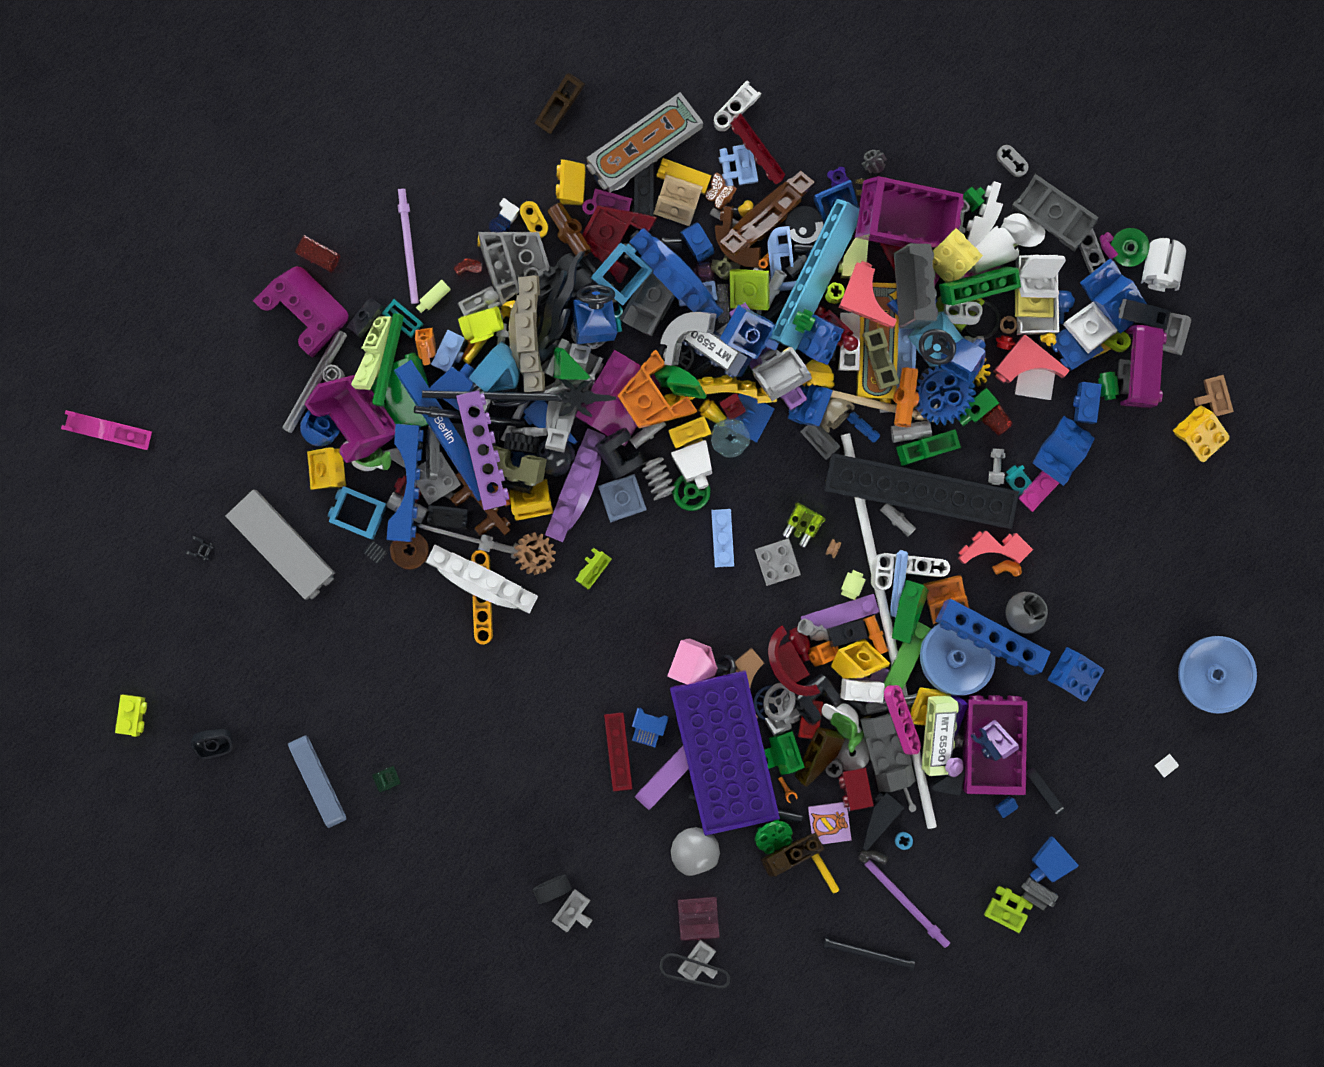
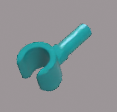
M618 304L619 309L614 311L617 332H621V321L619 319L623 310L620 304Z

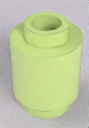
M854 570L852 573L848 572L841 588V595L855 600L860 595L866 580L862 578L864 574Z

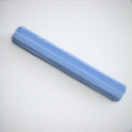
M899 550L896 554L890 615L895 618L905 585L908 553L903 550Z

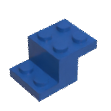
M1111 259L1107 260L1080 282L1091 302H1094L1104 315L1109 318L1120 334L1134 323L1119 318V307L1123 299L1146 304L1134 282L1123 276Z
M1063 416L1056 429L1042 444L1033 464L1064 486L1075 468L1086 457L1095 438L1088 431L1077 426L1073 420Z

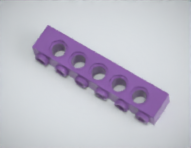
M479 390L456 395L483 509L487 510L507 505L506 500L509 499L507 488L503 489L501 481L505 480L502 469L498 470L497 462H500L498 450L494 451L492 443H496L493 431L489 432L488 424H491L489 413H484L483 405H487L484 393L480 394ZM476 406L480 409L477 417L469 415L470 407ZM477 425L484 427V433L481 436H476L473 433V428ZM481 444L489 447V452L485 455L478 453V447ZM486 463H490L494 467L493 471L489 474L484 473L482 470L483 465ZM490 482H495L498 485L496 492L491 493L487 490V485Z

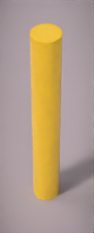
M818 853L812 856V859L832 893L838 892L840 889Z

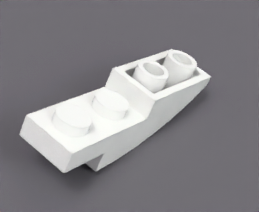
M994 181L991 186H987L984 197H987L985 204L981 205L979 211L981 217L975 216L967 224L966 231L969 232L967 240L974 247L990 232L1000 214L1003 204L996 202L1001 183Z

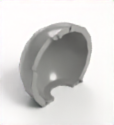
M694 827L682 831L672 843V862L685 875L692 876L715 867L718 863L720 855L719 843L714 835L705 836L701 828Z

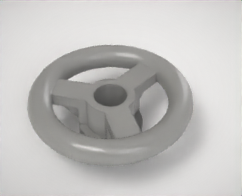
M781 683L773 685L764 697L763 706L766 715L776 721L788 717L795 705V693L789 691ZM784 689L780 696L776 698L771 697L776 690ZM769 703L777 707L779 715L771 712Z

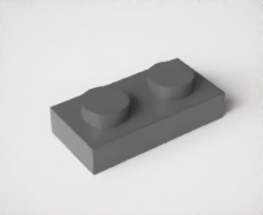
M807 425L800 431L826 460L831 456V453L836 452L840 448L838 443L821 425Z

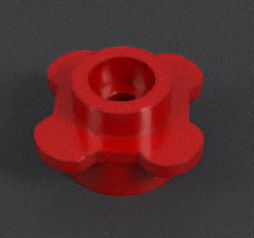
M1001 335V338L996 337L997 347L1012 350V346L1015 345L1012 337Z

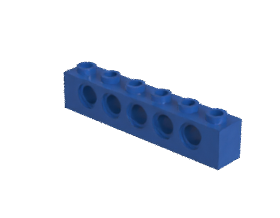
M952 599L944 601L935 622L940 624L941 628L956 632L959 638L973 641L976 647L990 650V654L993 656L1007 659L1006 662L1008 664L1018 665L1023 668L1025 673L1030 675L1042 672L1051 653ZM956 616L961 618V625L957 624ZM973 625L977 626L978 634L973 632ZM990 634H992L995 637L994 643H992L989 639ZM1006 643L1011 645V652L1006 649ZM1023 652H1026L1028 655L1027 661L1023 658Z

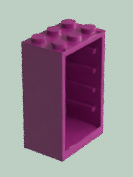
M880 176L864 180L855 238L898 247H905L910 243L931 244L932 250H934L955 228L959 230L961 226L960 214L964 207L963 194Z
M969 695V698H964L968 706L963 722V766L965 767L962 790L967 794L1026 795L1027 701L1022 700V697L1007 696V699H1003L1000 695H988V699H983L981 695ZM993 720H996L1019 746V749L1007 758L1003 759L1001 757L997 761L986 759L981 752L982 747L980 743L974 742L970 736L974 734L977 739L980 738L981 733L979 729L985 727Z

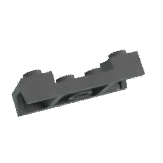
M1036 174L1022 195L1012 204V208L1015 211L1036 222L1059 238L1061 243L1074 252L1098 221L1096 215Z

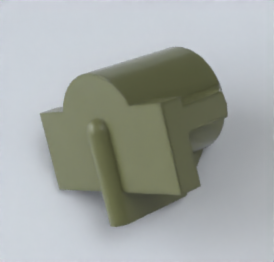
M726 255L723 261L712 260V266H710L711 273H716L723 280L730 279L731 269L741 268L740 264L729 262V258Z

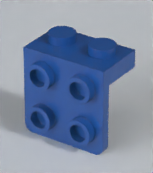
M1067 647L1049 676L1048 681L1065 689L1080 700L1087 701L1101 678L1104 669L1082 654Z

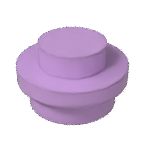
M950 758L945 766L948 774L952 777L958 776L963 770V761L959 758Z

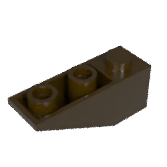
M815 832L774 851L772 854L763 857L761 861L768 875L776 877L825 849Z

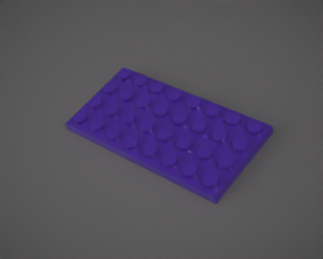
M746 670L705 679L689 685L683 684L670 687L704 835L780 819Z

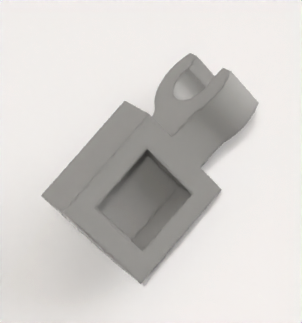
M793 709L785 719L776 721L767 717L765 718V723L774 737L791 729L790 723L799 721L800 713L797 709Z

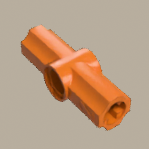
M902 368L900 385L893 395L894 402L897 403L895 426L911 427L913 408L919 402V394L916 392L918 369Z

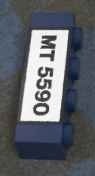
M715 330L713 333L694 331L683 340L682 343L684 345L694 347V352L700 356L705 355L708 357L711 364L716 367L721 366L725 369L724 373L732 378L742 377L753 359L725 344L720 339L721 334Z

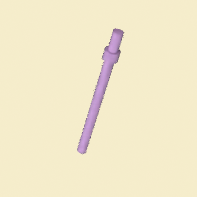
M398 189V212L401 213L411 304H417L419 300L408 215L410 207L407 204L406 189Z

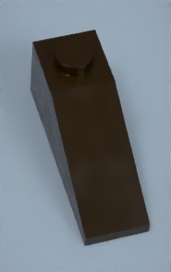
M817 727L802 760L805 768L798 770L795 777L804 786L808 787L838 756L845 739L836 730Z

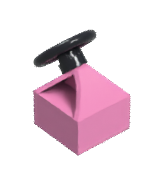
M685 639L680 641L668 677L689 685L708 678L727 675L729 671L730 674L736 673V663L730 655H723L715 662L710 646L692 639ZM725 660L729 661L726 666L721 665Z

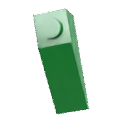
M906 580L898 605L892 639L907 644L911 643L929 592L924 585Z

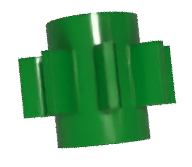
M804 309L803 312L798 310L792 323L796 325L795 330L803 334L805 330L810 332L816 318L812 317L813 312Z

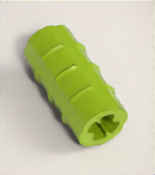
M840 283L830 284L826 290V301L832 304L839 303L844 296V286ZM833 290L836 291V294H837L836 297L833 296V295H834V294L832 293Z

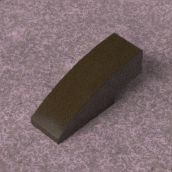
M570 73L566 74L535 121V124L551 134L585 86V83Z

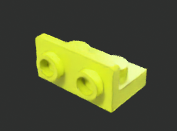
M123 694L120 696L115 733L132 735L133 737L140 736L144 729L142 716L146 713L147 709L144 697Z

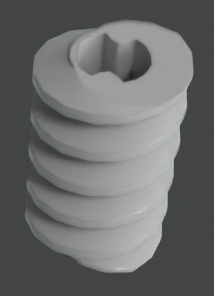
M656 458L642 464L646 465L642 471L649 472L645 478L652 479L648 486H655L651 493L658 494L654 497V501L673 494L671 491L675 489V486H668L672 479L665 478L669 475V472L662 471L667 467L666 465H660L664 460L663 458Z

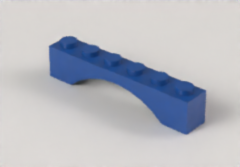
M396 424L394 444L400 451L405 463L407 484L401 505L388 520L387 540L411 542L412 538L416 537V526H413L414 518L417 519L418 515L415 499H419V488H416L417 480H420L421 477L418 461L422 460V449H419L420 441L423 442L424 430H421V426Z

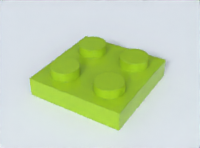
M731 269L730 308H737L738 305L746 302L749 309L768 310L769 271Z

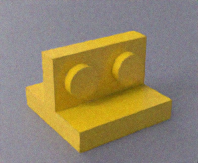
M324 448L307 452L311 490L346 486L344 462L339 449Z
M547 479L533 486L530 494L510 490L511 509L516 521L553 514Z

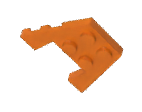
M657 350L652 352L650 358L646 363L644 362L638 373L631 378L618 394L619 400L639 429L697 412L688 396L670 407L650 378L652 374L666 366Z

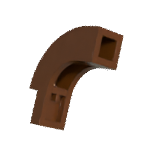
M725 206L724 210L720 212V221L723 222V225H715V235L719 246L720 241L733 228L734 206ZM720 246L723 253L735 263L747 267H759L758 263L761 260L762 247L750 246L748 249L744 248L733 257Z

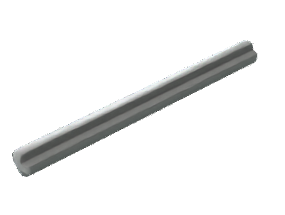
M338 330L283 425L284 430L292 433L306 409L305 401L317 384L321 383L323 370L333 362L347 337L346 333Z

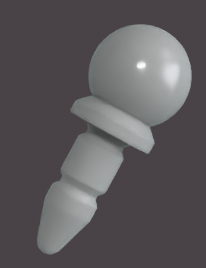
M488 290L484 293L483 299L488 304V309L501 304L498 302L499 296L496 291Z

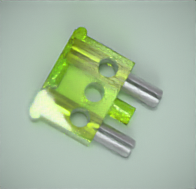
M796 502L795 508L787 520L788 526L783 536L785 537L786 535V538H789L795 527L797 529L794 536L800 538L802 532L805 533L799 543L800 546L805 547L811 537L814 538L822 522H825L826 519L817 512ZM794 516L798 517L797 522L792 521ZM806 521L807 525L803 527L800 523ZM814 526L815 530L810 531L809 527Z

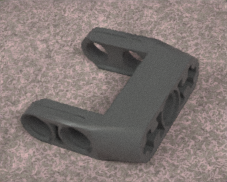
M452 423L466 446H468L463 424ZM429 425L426 438L427 480H436L440 471L439 445L441 443ZM475 426L473 433L476 436L483 435V426ZM481 444L478 447V453L481 455L486 454L485 444Z

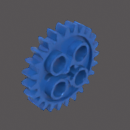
M935 366L934 371L928 368L929 374L922 373L924 379L917 380L920 383V386H916V391L919 394V402L916 405L918 406L916 408L919 413L922 412L921 416L923 418L927 417L929 422H932L934 419L936 425L939 424L940 420L943 425H946L947 420L953 424L955 417L960 421V414L967 415L965 409H972L969 402H975L973 397H971L976 394L973 390L975 384L973 382L970 384L945 369H940L939 366ZM951 380H955V382L952 385L948 386V383ZM937 386L934 391H930L931 387ZM955 397H959L957 402L952 403ZM937 403H941L939 408L934 409Z

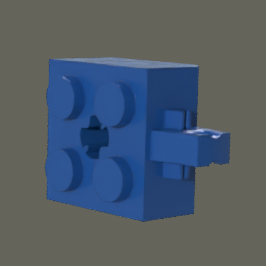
M741 305L737 306L720 337L728 346L754 359H758L761 351L766 346L776 350L779 343L771 339L776 325L769 319Z

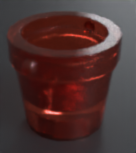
M997 404L981 418L983 424L987 425L997 435H1001L1013 423L1000 404Z

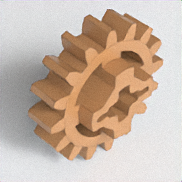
M532 533L518 540L520 545L514 547L518 550L514 556L519 558L516 564H522L521 570L526 568L527 574L533 571V574L537 575L539 572L542 574L546 572V569L552 567L550 563L555 561L552 555L556 554V551H551L554 545L548 544L549 538L543 539V534L537 536L536 533ZM529 542H533L531 546H526ZM539 562H543L542 565L536 566Z

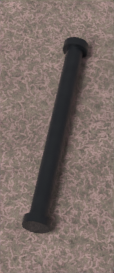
M829 937L824 939L823 948L825 949L829 947L906 967L910 971L914 969V959L906 960L829 940Z

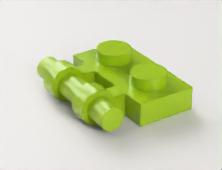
M998 886L996 893L1002 897L1000 901L992 898L984 915L1020 933L1028 917L1022 913L1024 907L1031 910L1033 904L1023 898V896L1020 897L1012 893L1011 889H1004ZM1008 899L1017 903L1015 909L1006 905Z

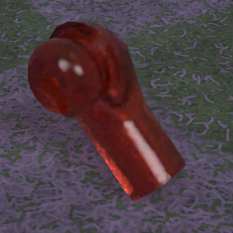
M467 258L456 265L454 270L458 276L466 270L480 273L482 271V264L477 260Z

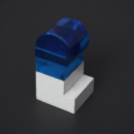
M503 198L499 204L503 209L497 218L490 221V231L506 232L520 213V209Z

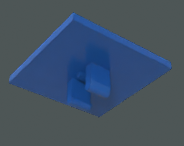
M739 394L738 397L746 412L732 421L727 417L723 425L757 442L774 408L765 403H758L757 399L751 396Z

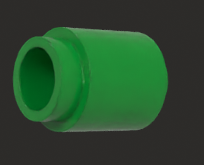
M1115 372L1100 373V378L1098 379V383L1102 384L1100 397H1104V400L1116 399V395L1120 394L1118 377L1115 376Z

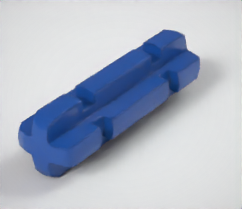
M852 412L847 417V420L851 424H855V427L865 436L867 435L868 439L876 442L880 434L876 430L873 431V428L862 418H858L859 416L855 412Z

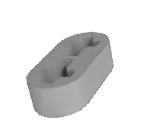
M1003 145L997 151L998 161L1013 176L1022 177L1028 171V163L1019 153L1009 145ZM1002 150L1004 152H1006L1007 150L1010 152L1009 157L1012 159V161L1008 157L1002 158ZM1013 162H1015L1017 165L1022 164L1023 172H1016V165Z

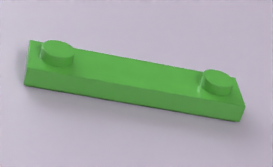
M920 622L917 623L911 643L903 642L883 682L885 685L884 690L889 685H898L903 690L920 655L922 642L931 628Z

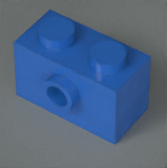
M1087 382L1078 384L1077 396L1074 397L1073 403L1075 407L1074 422L1097 423L1102 384Z

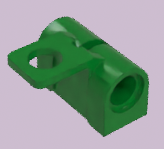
M792 731L768 738L771 747L764 750L768 769L778 766L780 774L785 775L805 768Z

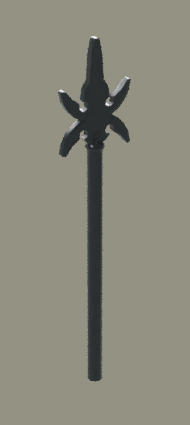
M559 379L566 388L571 389L570 392L565 390L563 393L480 392V394L484 393L487 400L563 401L565 405L570 403L571 406L566 407L559 413V417L569 414L575 406L583 415L592 417V414L585 407H582L581 403L590 405L594 402L616 400L615 396L595 394L587 390L584 393L581 392V389L586 388L593 379L581 382L577 388L570 381ZM422 390V398L457 399L456 395L473 391Z

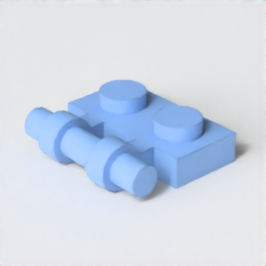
M744 145L733 146L732 155H728L727 148L719 150L721 156L719 157V162L722 164L724 173L722 176L726 186H733L732 179L738 178L739 185L758 182L754 155ZM735 161L736 171L731 172L729 162Z

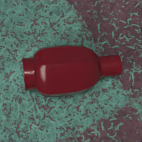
M798 627L789 630V641L793 644L796 652L801 655L802 661L810 660L808 655L810 649L808 636L799 633Z

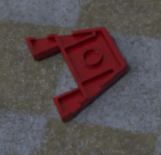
M598 205L582 236L591 248V252L603 263L622 242L630 225L640 230L645 228L650 232L657 218L646 214ZM616 260L608 271L615 276L619 283H622L630 267Z

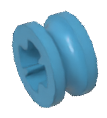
M900 832L895 837V844L898 848L906 850L912 846L913 839L910 834ZM901 836L909 838L906 846L899 844Z

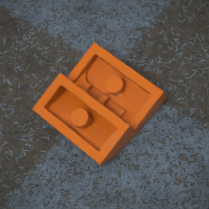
M961 575L923 584L929 590L926 599L933 624L937 623L935 620L944 601L952 599L969 608Z

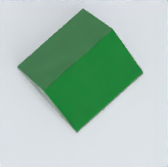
M557 347L554 350V378L588 380L590 378L564 349Z

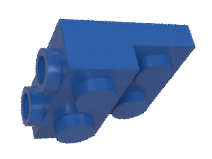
M813 314L812 317L816 318L810 332L805 331L797 349L814 360L828 365L844 329Z
M1067 329L1055 335V345L1051 343L1053 351L1055 353L1059 352L1062 357L1060 359L1061 364L1069 368L1070 371L1104 351L1102 346L1099 345L1090 353H1087Z
M802 384L799 387L806 396L807 401L791 411L789 409L788 419L799 424L820 426L833 390L815 385L807 386L806 384L803 386Z

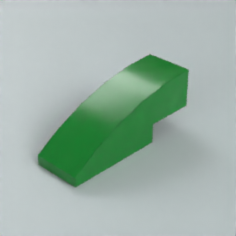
M666 365L654 373L660 386L670 388L673 395L702 399L707 397L698 380L689 372L679 367Z
M956 430L896 447L901 466L961 448Z

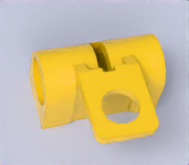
M704 416L668 430L675 449L703 441L702 438L711 435Z

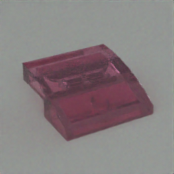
M716 897L678 900L681 941L719 938Z

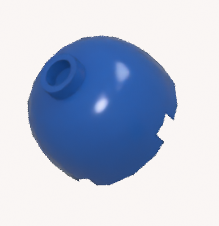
M308 410L301 421L300 431L302 436L314 446L323 447L331 444L340 433L339 428L329 414L318 417L311 414Z

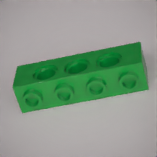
M1003 267L939 284L942 304L952 306L1021 287L1019 270L1013 267Z

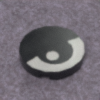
M800 206L791 211L785 226H789L790 236L794 242L798 244H811L817 240L823 228V219L816 209L809 206Z

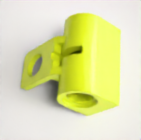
M498 306L458 319L464 338L466 340L472 339L470 341L471 344L489 339L494 336V332L504 329Z

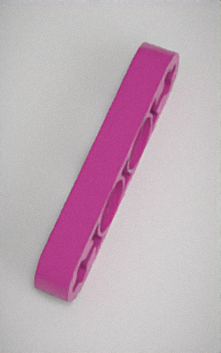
M889 685L884 690V697L902 749L908 755L918 754L921 744L902 689L898 685Z

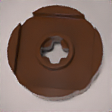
M416 532V537L412 538L411 542L393 541L390 546V554L393 561L400 567L415 569L427 560L429 545L427 540ZM409 544L415 548L411 556H409V553L404 552V549H407Z

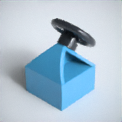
M501 341L490 351L470 375L469 379L484 392L501 390L502 392H518L517 385L520 370L513 358L511 348ZM492 400V403L499 407H510L525 404L529 400Z

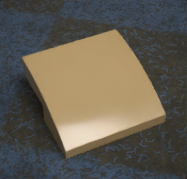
M666 175L654 214L690 226L703 187Z

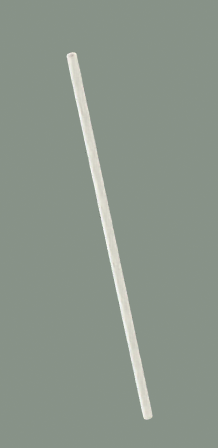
M850 434L841 435L845 456L855 458ZM855 498L872 574L873 559L877 553L865 499ZM882 576L878 578V584L881 587L884 586ZM875 589L892 666L898 653L896 640L892 639V621L885 590ZM906 685L902 690L904 696H908ZM919 751L918 754H912L911 757L927 829L937 827L926 775L921 769L922 757Z

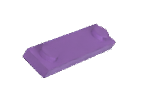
M874 594L801 616V620L805 618L812 621L813 625L818 627L823 625L827 629L878 613L879 608Z

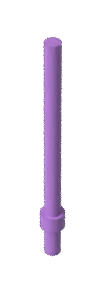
M870 859L864 864L928 930L927 933L932 938L935 937L944 948L950 944L940 933L941 930L936 925H933Z

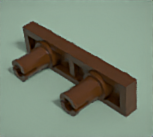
M456 474L462 482L463 488L450 498L452 502L459 506L470 496L474 497L477 501L461 474ZM482 500L477 501L483 508ZM497 507L484 510L487 513V518L474 528L480 536L484 535L494 526L498 527L504 535L511 531L509 529L511 525L504 516L500 518L496 513L499 510Z

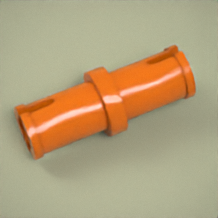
M875 615L863 619L870 634L869 639H872L875 649L880 654L889 651L882 636L884 633L880 631Z

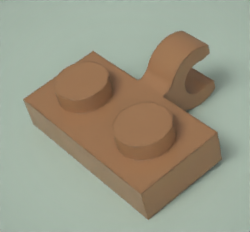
M1224 375L1203 380L1207 395L1193 399L1195 406L1209 403L1211 411L1215 416L1234 412Z

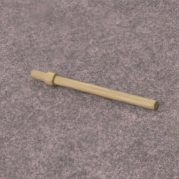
M834 390L830 397L841 398L851 403L896 413L897 405ZM913 409L912 417L915 420H927V417L923 418L921 416L922 412L919 413L917 409Z

